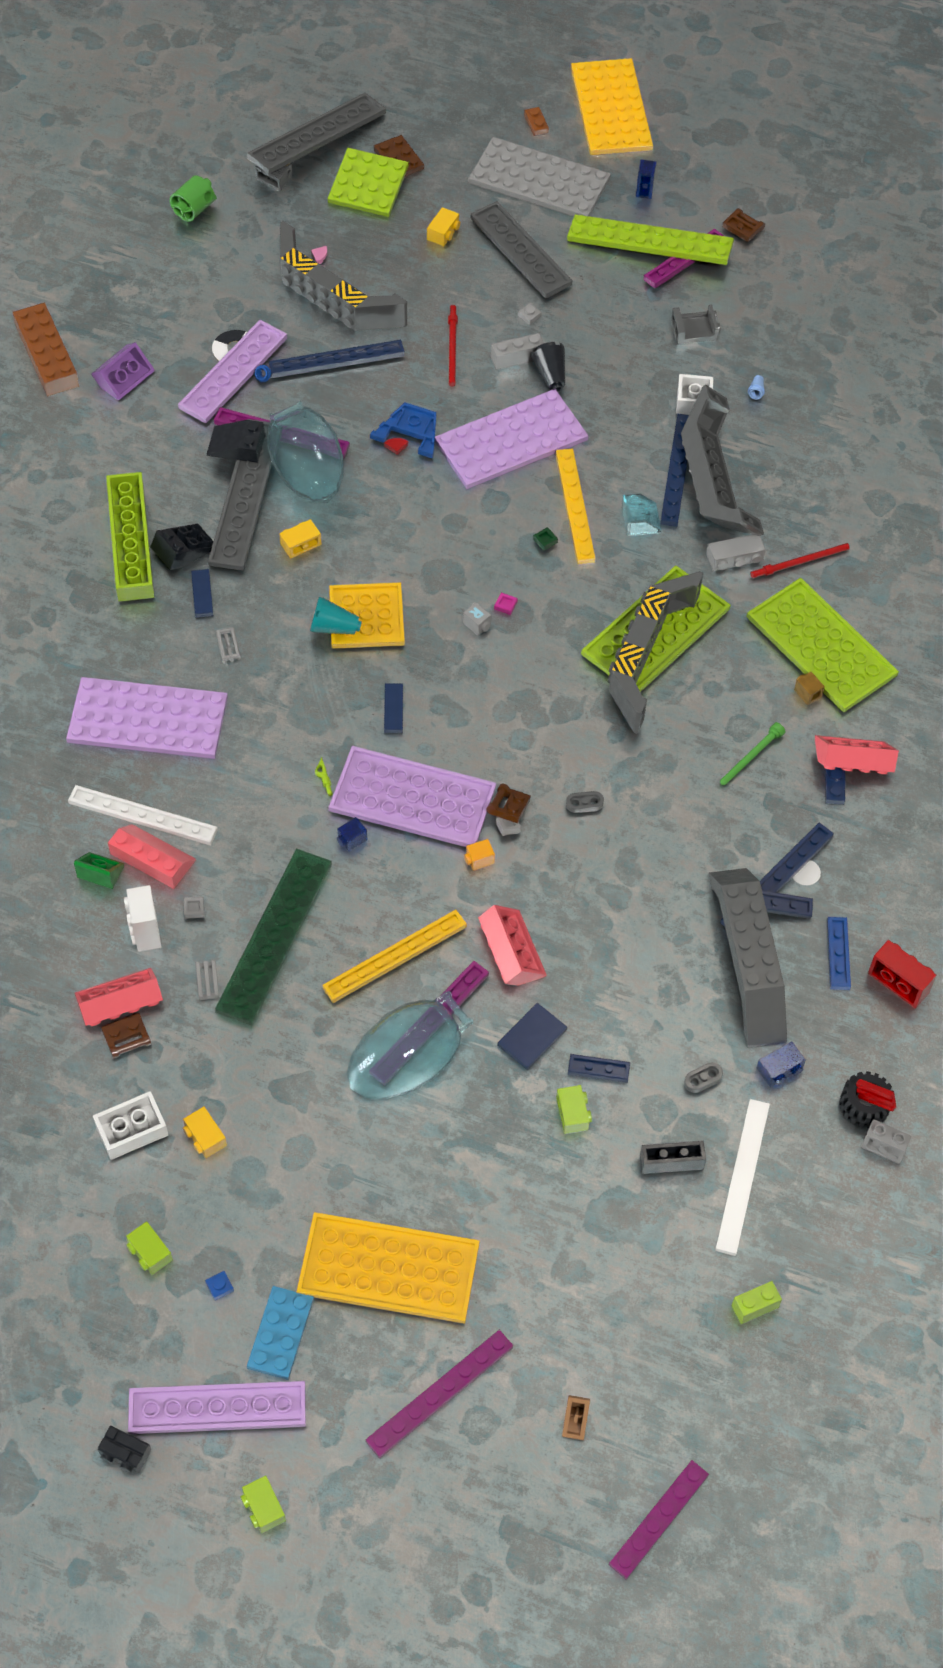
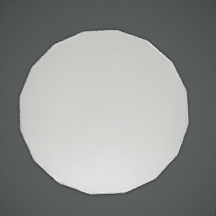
M810 860L793 879L801 885H812L820 878V868L815 862Z

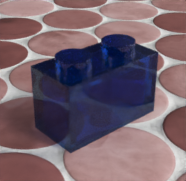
M640 160L636 197L652 199L657 161Z
M791 1041L759 1059L756 1069L769 1087L775 1084L780 1085L784 1083L787 1077L791 1075L796 1076L804 1070L803 1067L806 1059Z

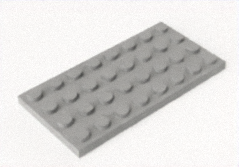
M492 137L469 176L468 183L567 215L590 216L610 180L611 173Z

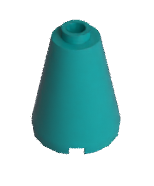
M319 597L310 631L313 633L355 635L356 631L359 632L362 621H359V616L325 598Z

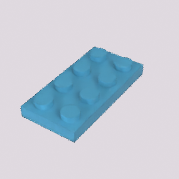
M276 1286L272 1287L247 1363V1369L289 1380L312 1308L313 1296L299 1294L295 1291Z

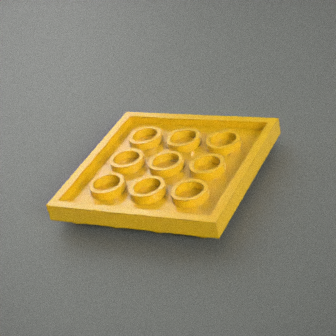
M401 582L329 585L330 601L359 616V621H362L359 632L356 631L355 635L331 633L332 649L405 646Z

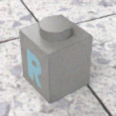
M475 602L463 612V624L479 636L491 627V614Z

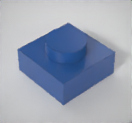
M225 1271L205 1280L215 1301L234 1292V1288Z

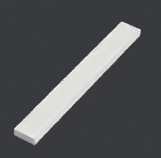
M75 785L68 799L69 804L210 846L218 831L216 826L78 785Z
M753 1099L749 1100L715 1249L717 1252L733 1256L737 1254L770 1106L769 1103Z

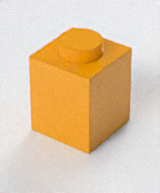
M488 839L466 846L464 858L467 865H471L473 871L495 864V853Z

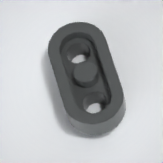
M597 791L572 793L566 799V808L572 813L598 811L604 804L603 795Z
M707 1063L689 1072L685 1077L684 1085L688 1091L698 1093L720 1082L723 1070L717 1063ZM709 1073H713L715 1077H710ZM691 1082H697L698 1085L694 1086Z

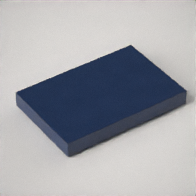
M536 1003L499 1040L497 1046L528 1070L564 1034L567 1026L539 1003Z

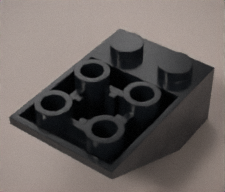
M197 523L157 530L150 548L169 570L183 568L211 552L214 541Z

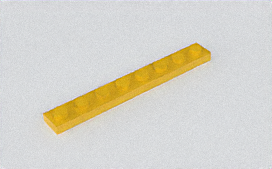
M573 448L556 450V459L577 565L595 563V554Z
M455 909L322 985L323 990L332 1003H335L465 929L467 923Z

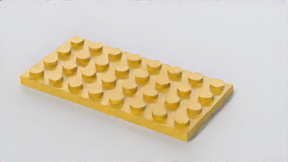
M632 58L571 63L590 155L653 150L651 134Z
M314 1212L296 1293L310 1295L319 1299L465 1324L480 1240Z

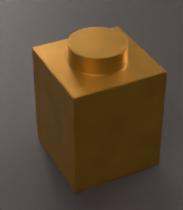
M812 672L800 675L796 679L794 690L809 705L822 697L825 686Z

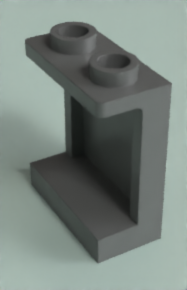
M708 305L707 311L681 314L679 307L672 309L671 321L677 344L717 340L718 333H720V323L716 321L717 312L713 310L712 305Z

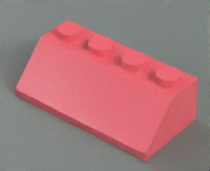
M815 735L817 759L826 769L835 770V767L845 771L859 769L860 772L870 773V770H873L879 774L895 772L899 750L885 741Z
M133 824L119 828L108 842L111 855L175 889L196 861V858Z
M493 905L478 917L481 929L485 933L488 946L492 950L495 963L499 967L505 984L519 986L547 976L520 910Z
M151 968L75 992L86 1026L98 1025L102 1020L108 1018L116 1019L126 1012H137L144 1006H155L159 1004V1001L163 1000L157 978Z

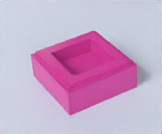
M501 592L494 605V609L511 615L518 602V598Z

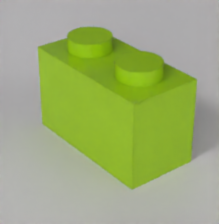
M581 1085L557 1089L556 1099L564 1134L587 1131L589 1123L592 1122L591 1111L586 1108V1104H588L586 1091H582Z
M147 1221L126 1235L127 1249L132 1255L136 1254L139 1257V1265L144 1271L148 1270L151 1275L173 1261L171 1252Z
M770 1281L735 1296L731 1306L739 1322L744 1324L778 1309L782 1298L773 1281Z
M266 1475L242 1487L243 1495L240 1498L245 1509L248 1507L251 1509L253 1515L249 1517L255 1529L259 1527L261 1533H264L286 1521L285 1514Z

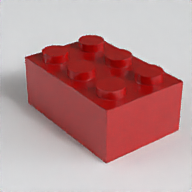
M887 940L874 955L868 971L870 976L915 1009L930 993L937 976L931 968L921 964L916 957L909 955L898 944Z

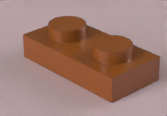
M539 107L524 110V116L534 136L549 133V127Z

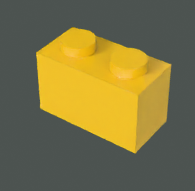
M442 207L427 227V240L445 246L452 239L453 233L460 227L459 213Z
M311 519L279 533L280 545L290 559L322 545L321 533Z
M205 1106L183 1118L184 1127L182 1129L188 1138L192 1137L194 1140L193 1146L198 1154L202 1153L205 1158H208L227 1146L226 1137Z

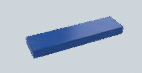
M828 917L830 990H850L851 976L847 917Z

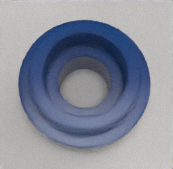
M266 365L258 366L255 370L256 379L260 382H267L271 378L270 368Z

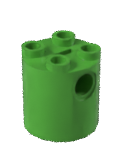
M194 175L170 196L169 201L174 213L182 220L187 222L193 221L217 199L211 187V181Z

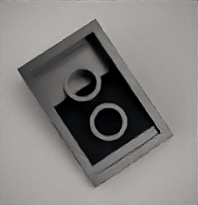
M242 420L214 426L207 456L258 463L265 439L264 423Z

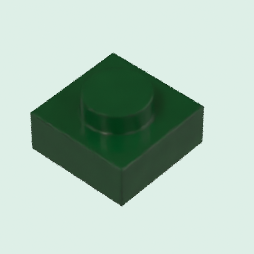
M548 527L533 535V540L543 551L558 543V538Z

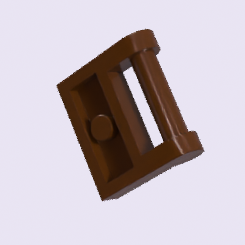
M737 208L723 222L722 227L749 242L758 232L764 229L765 223L755 220L743 213V210Z
M502 783L497 789L495 798L488 804L486 810L491 815L518 824L530 802L531 795L510 789L508 785ZM503 797H507L508 800L505 806L500 808L499 804Z
M140 1013L101 1027L113 1059L118 1058L120 1054L145 1045L147 1047L152 1045ZM138 1036H142V1038L126 1043L124 1045L118 1047L115 1046L117 1044L136 1038Z

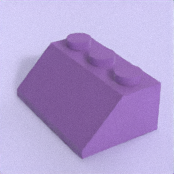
M136 342L124 346L92 372L91 375L101 389L117 400H120L153 373L155 369Z

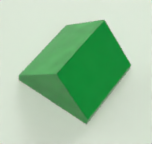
M91 852L74 860L77 878L110 889L114 888L125 864Z

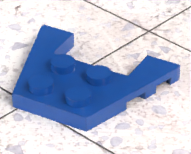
M404 402L390 415L386 422L383 421L376 431L373 430L370 433V439L384 443L391 431L423 440L418 448V454L433 458L437 412Z

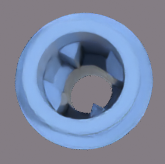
M760 375L754 377L748 388L749 396L755 400L760 399L765 393L764 378Z

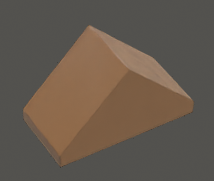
M568 1396L562 1437L584 1440L590 1405L589 1398Z

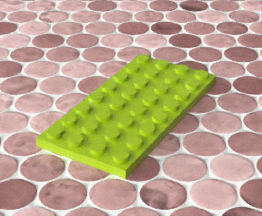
M675 565L655 584L689 574ZM702 584L700 596L694 608L687 607L668 614L636 683L639 691L641 692L727 613L731 605ZM642 596L581 650L582 656L608 675H610L609 668L611 663L617 659L615 656L618 648L623 646V637L625 633L628 634L630 631L628 630L630 621L636 618L634 616L636 608L642 605Z
M802 578L797 579L747 612L746 617L804 674L812 672L825 686L823 693L843 712H846L898 676L899 671Z

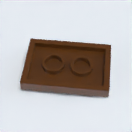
M402 135L374 145V151L377 155L407 161L409 166L405 176L424 169V163Z

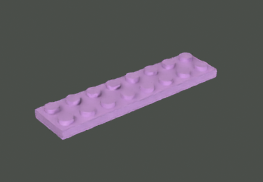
M259 320L178 403V408L207 423L218 412L219 408L255 373L256 368L263 365L285 342L287 334Z
M305 1381L129 1388V1434L306 1427Z

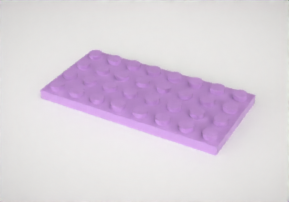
M556 389L435 436V443L466 489L556 453V450L567 449L588 440V434Z
M81 677L66 740L67 743L215 759L228 694L224 692Z
M352 746L331 799L329 811L466 847L478 842L487 815L486 808L492 801L496 783Z

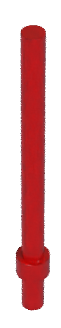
M451 305L450 315L448 316V324L450 325L449 386L454 387L456 385V325L458 324V316L456 315V305Z
M848 543L775 565L768 564L761 569L751 571L750 574L752 578L763 575L769 576L779 570L849 550L850 547Z

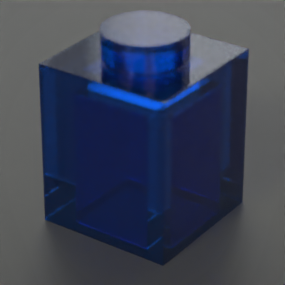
M357 817L337 828V841L341 847H345L348 851L368 840L367 829Z

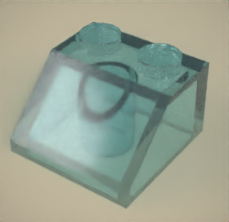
M641 493L623 495L621 509L627 536L662 533L657 504Z

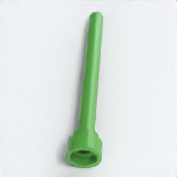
M775 722L769 728V734L720 780V784L726 785L773 739L781 738L786 733L785 728L780 723Z

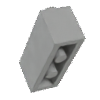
M540 333L491 344V359L495 369L498 370L534 362L531 356L532 351H537L536 347L544 344Z
M748 535L709 543L706 555L712 570L716 571L764 561L766 549L760 536Z

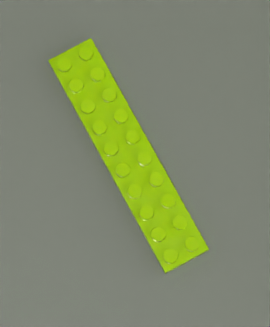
M576 214L567 235V241L723 265L728 264L734 243V238Z

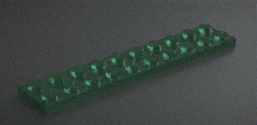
M296 848L215 1008V1013L250 1026L253 1025L332 866V861Z

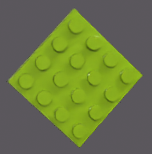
M347 148L327 198L328 203L389 217L409 164L407 161Z

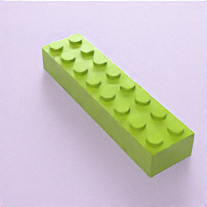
M142 472L106 475L118 602L155 598Z

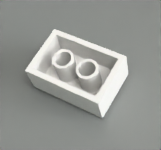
M151 886L126 889L128 897H124L132 944L137 945L138 952L162 948Z
M151 1091L93 1115L95 1126L110 1160L168 1136L166 1124Z

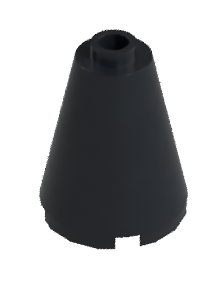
M555 342L541 344L536 347L537 351H532V359L550 390L556 389L557 392L561 391L565 386L564 345L562 343L556 345Z

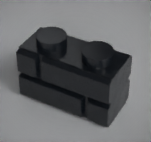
M109 1426L97 1450L103 1461L112 1464L114 1461L120 1464V1468L125 1472L132 1473V1471L139 1473L151 1452L150 1444L113 1426Z

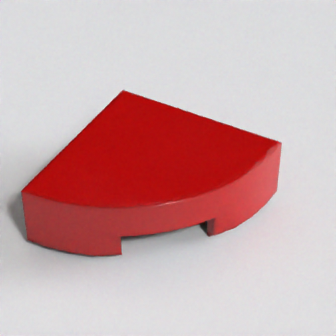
M392 438L384 442V447L396 455L408 446V441L402 438Z

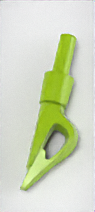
M321 757L315 769V775L322 778L323 786L326 787L328 796H332L333 793L330 787L332 783L327 774L323 757Z

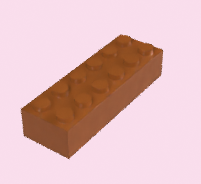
M45 302L14 311L15 326L46 396L49 397L80 387L77 372Z

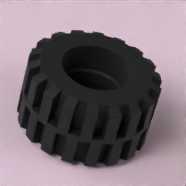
M866 1071L865 1074L859 1072L857 1076L852 1075L850 1080L846 1081L839 1101L841 1112H845L844 1117L846 1119L850 1118V1123L853 1125L858 1123V1127L861 1128L864 1125L870 1128L873 1120L884 1122L890 1113V1110L877 1105L866 1106L857 1099L856 1095L859 1093L857 1092L856 1082L859 1079L888 1090L892 1088L890 1083L886 1084L887 1079L884 1077L881 1079L879 1074L871 1075V1072Z

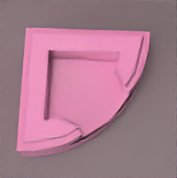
M327 246L311 250L314 261L319 264L323 262L327 256Z

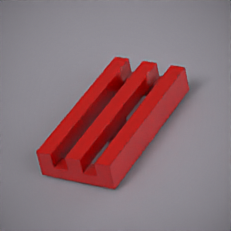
M862 1079L856 1082L859 1099L892 1112L897 1108L893 1091Z

